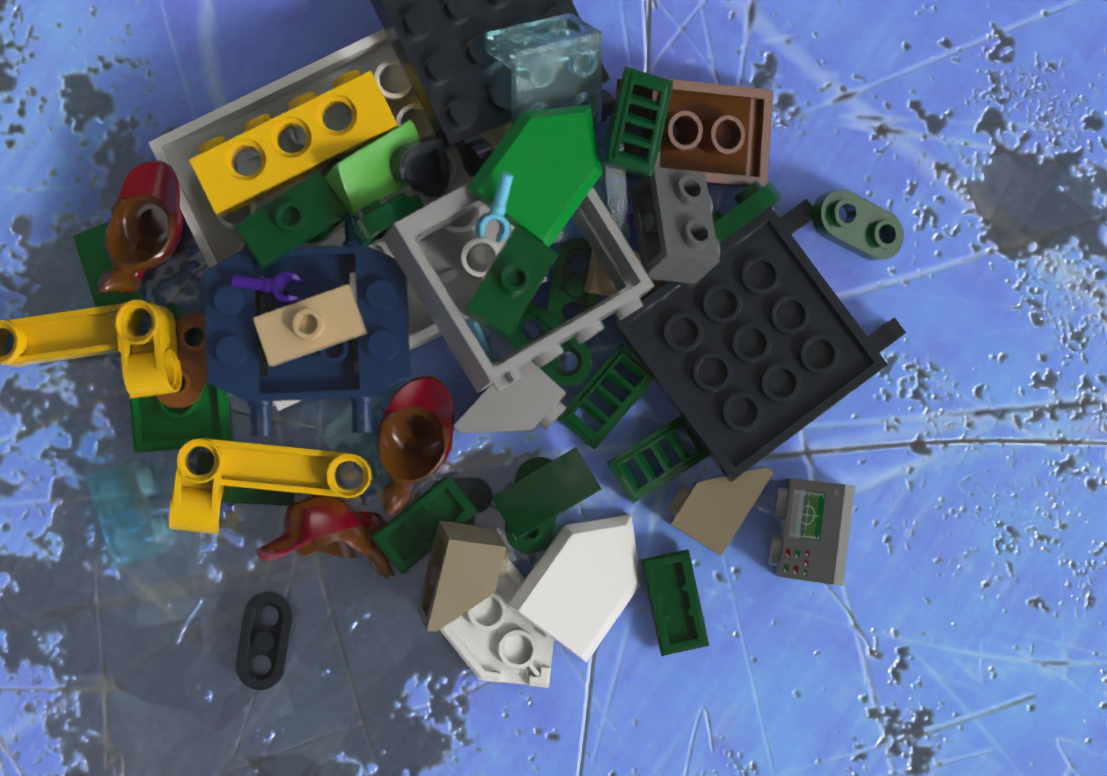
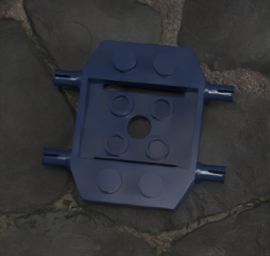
M348 211L347 216L344 217L345 242H343V246L297 248L262 270L247 246L243 245L242 250L204 271L207 380L209 384L248 402L251 412V437H261L260 417L262 418V436H272L270 406H274V402L348 399L349 403H351V433H361V413L363 414V433L373 432L371 402H374V398L411 376L407 277L395 258L370 246L365 248L359 246L350 232V228L354 223ZM282 272H292L305 281L306 284L296 282L288 284L285 288V296H294L305 300L333 289L350 285V273H356L357 305L367 334L358 337L359 373H354L353 341L350 339L273 367L269 366L267 361L268 376H260L259 334L253 320L254 317L258 316L257 290L231 286L233 274L274 279ZM265 293V313L288 306L277 299L274 294Z

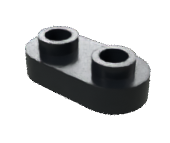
M274 591L259 593L249 600L244 609L236 658V672L242 683L251 689H269L275 686L286 672L294 624V609L288 598L281 593ZM267 606L274 607L279 613V619L274 625L266 624L261 618L262 610ZM265 655L270 659L271 668L267 673H259L254 668L253 663L256 656Z

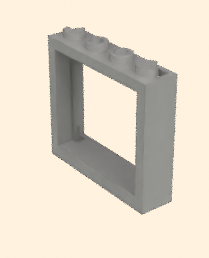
M469 183L394 223L383 236L384 242L477 393L492 384L497 392L508 387L523 377L519 369L533 360L538 368L549 363L564 353L560 346L562 343L573 337L576 338L579 344L588 340L604 329L601 321L615 313L619 320L629 316L644 306L639 298L654 287L636 255L592 187L572 215V218L618 292L492 365L417 241L484 205V203L466 190Z

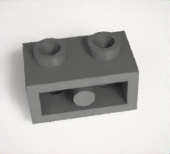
M655 167L652 177H642L630 189L641 265L650 279L696 284L720 262V243L715 236L712 217L713 201L708 193L705 173Z

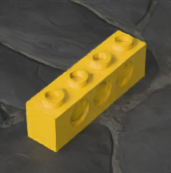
M359 69L349 71L333 80L334 89L317 97L314 91L302 94L287 103L289 111L272 119L269 113L260 115L242 125L244 133L226 141L223 135L218 136L198 146L197 151L199 155L189 159L215 214L222 219L325 168L336 159L346 158L397 128L398 124L371 70L364 74H361ZM336 106L346 107L352 112L351 123L340 131H333L325 125L326 114ZM291 128L302 129L306 132L307 136L305 146L296 153H287L280 146L282 135ZM247 150L259 152L261 165L254 174L241 175L237 173L235 163L237 157L242 152Z

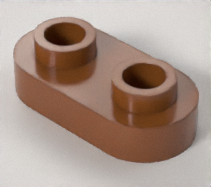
M188 313L176 321L178 358L186 385L180 392L156 395L167 406L174 408L191 406L200 398L207 383L205 314ZM193 328H200L203 331L204 340L200 345L193 347L187 341V334Z

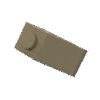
M767 467L747 470L732 482H730L727 476H720L695 482L690 490L682 485L667 511L674 514L669 524L722 556L774 472Z
M439 520L417 612L427 631H439L495 593L499 576L506 574L509 565V549L504 544L496 528Z

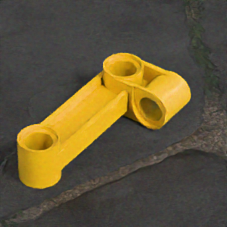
M131 300L121 304L0 320V365L22 368L32 364L119 352L122 360L124 384L130 395L129 399L176 393L180 390L182 383V370L177 351L176 322L170 310L162 305L143 300ZM149 313L152 319L151 328L143 336L140 331V322L142 317ZM11 333L14 343L11 351L6 354L4 342Z
M211 438L193 439L183 445L177 456L175 484L171 494L169 509V529L219 534V515L224 486L354 498L364 493L371 485L373 478L372 466L364 456L354 452ZM198 446L208 448L214 456L215 463L213 469L203 475L196 473L189 463L191 452ZM344 461L356 462L363 470V481L355 489L344 488L337 480V468Z

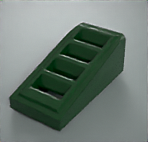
M630 67L624 68L600 153L601 165L643 178L652 177L658 158L674 81ZM633 85L657 91L656 100L632 94ZM629 104L651 110V118L647 119L628 113ZM625 123L647 129L645 138L623 132ZM621 142L642 148L640 157L619 151Z
M621 343L558 419L595 450L654 380L636 355ZM618 362H621L641 380L636 387L613 369ZM605 377H608L628 395L623 402L600 384ZM593 391L615 409V412L610 417L587 399ZM580 406L603 425L597 433L574 414Z
M680 416L606 463L631 503L634 504L710 455ZM681 427L684 428L697 449V452L691 456L688 455L674 432ZM665 437L681 460L675 466L671 464L658 441ZM649 447L665 471L657 477L641 453ZM631 458H634L648 483L641 487L625 464Z

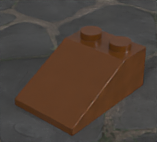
M617 79L616 96L618 93L621 79ZM668 79L674 82L655 167L705 173L707 184L748 187L756 180L762 187L767 185L773 90ZM633 85L632 94L656 100L657 91ZM629 104L628 113L647 119L651 118V110ZM625 123L623 132L645 138L647 129ZM621 142L619 151L640 157L642 148ZM614 168L611 169V177L639 180L642 178Z

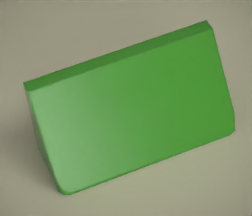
M412 120L405 122L343 159L324 177L352 218L358 210L375 200L382 202L409 185L397 181L392 176L390 160L398 147L420 139L417 128Z

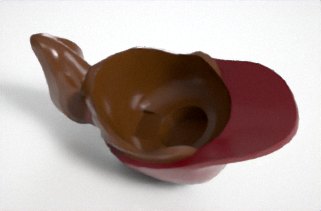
M156 160L138 164L126 176L116 202L112 207L110 221L105 231V246L113 268L110 271L102 272L101 278L98 280L99 292L114 291L119 294L136 292L141 286V279L146 270L163 263L174 253L178 246L185 226V217L180 209L178 178L168 163Z
M433 376L416 377L403 384L393 396L379 423L377 451L380 461L390 477L382 492V503L384 511L388 516L393 515L408 503L412 497L413 484L437 471L441 464L446 461L452 447L454 435V406L452 397L445 385Z
M312 494L310 498L290 504L285 513L283 534L256 550L257 555L263 561L281 559L295 550L302 556L320 551L343 558L366 557L379 575L386 579L394 578L389 559L370 537L386 524L384 519L375 512H353L343 501L331 496Z

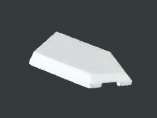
M631 514L563 525L507 604V606L585 663H587L642 584Z
M509 559L507 572L504 576H499L495 593L440 629V631L479 680L549 688L554 639L507 606L525 580Z

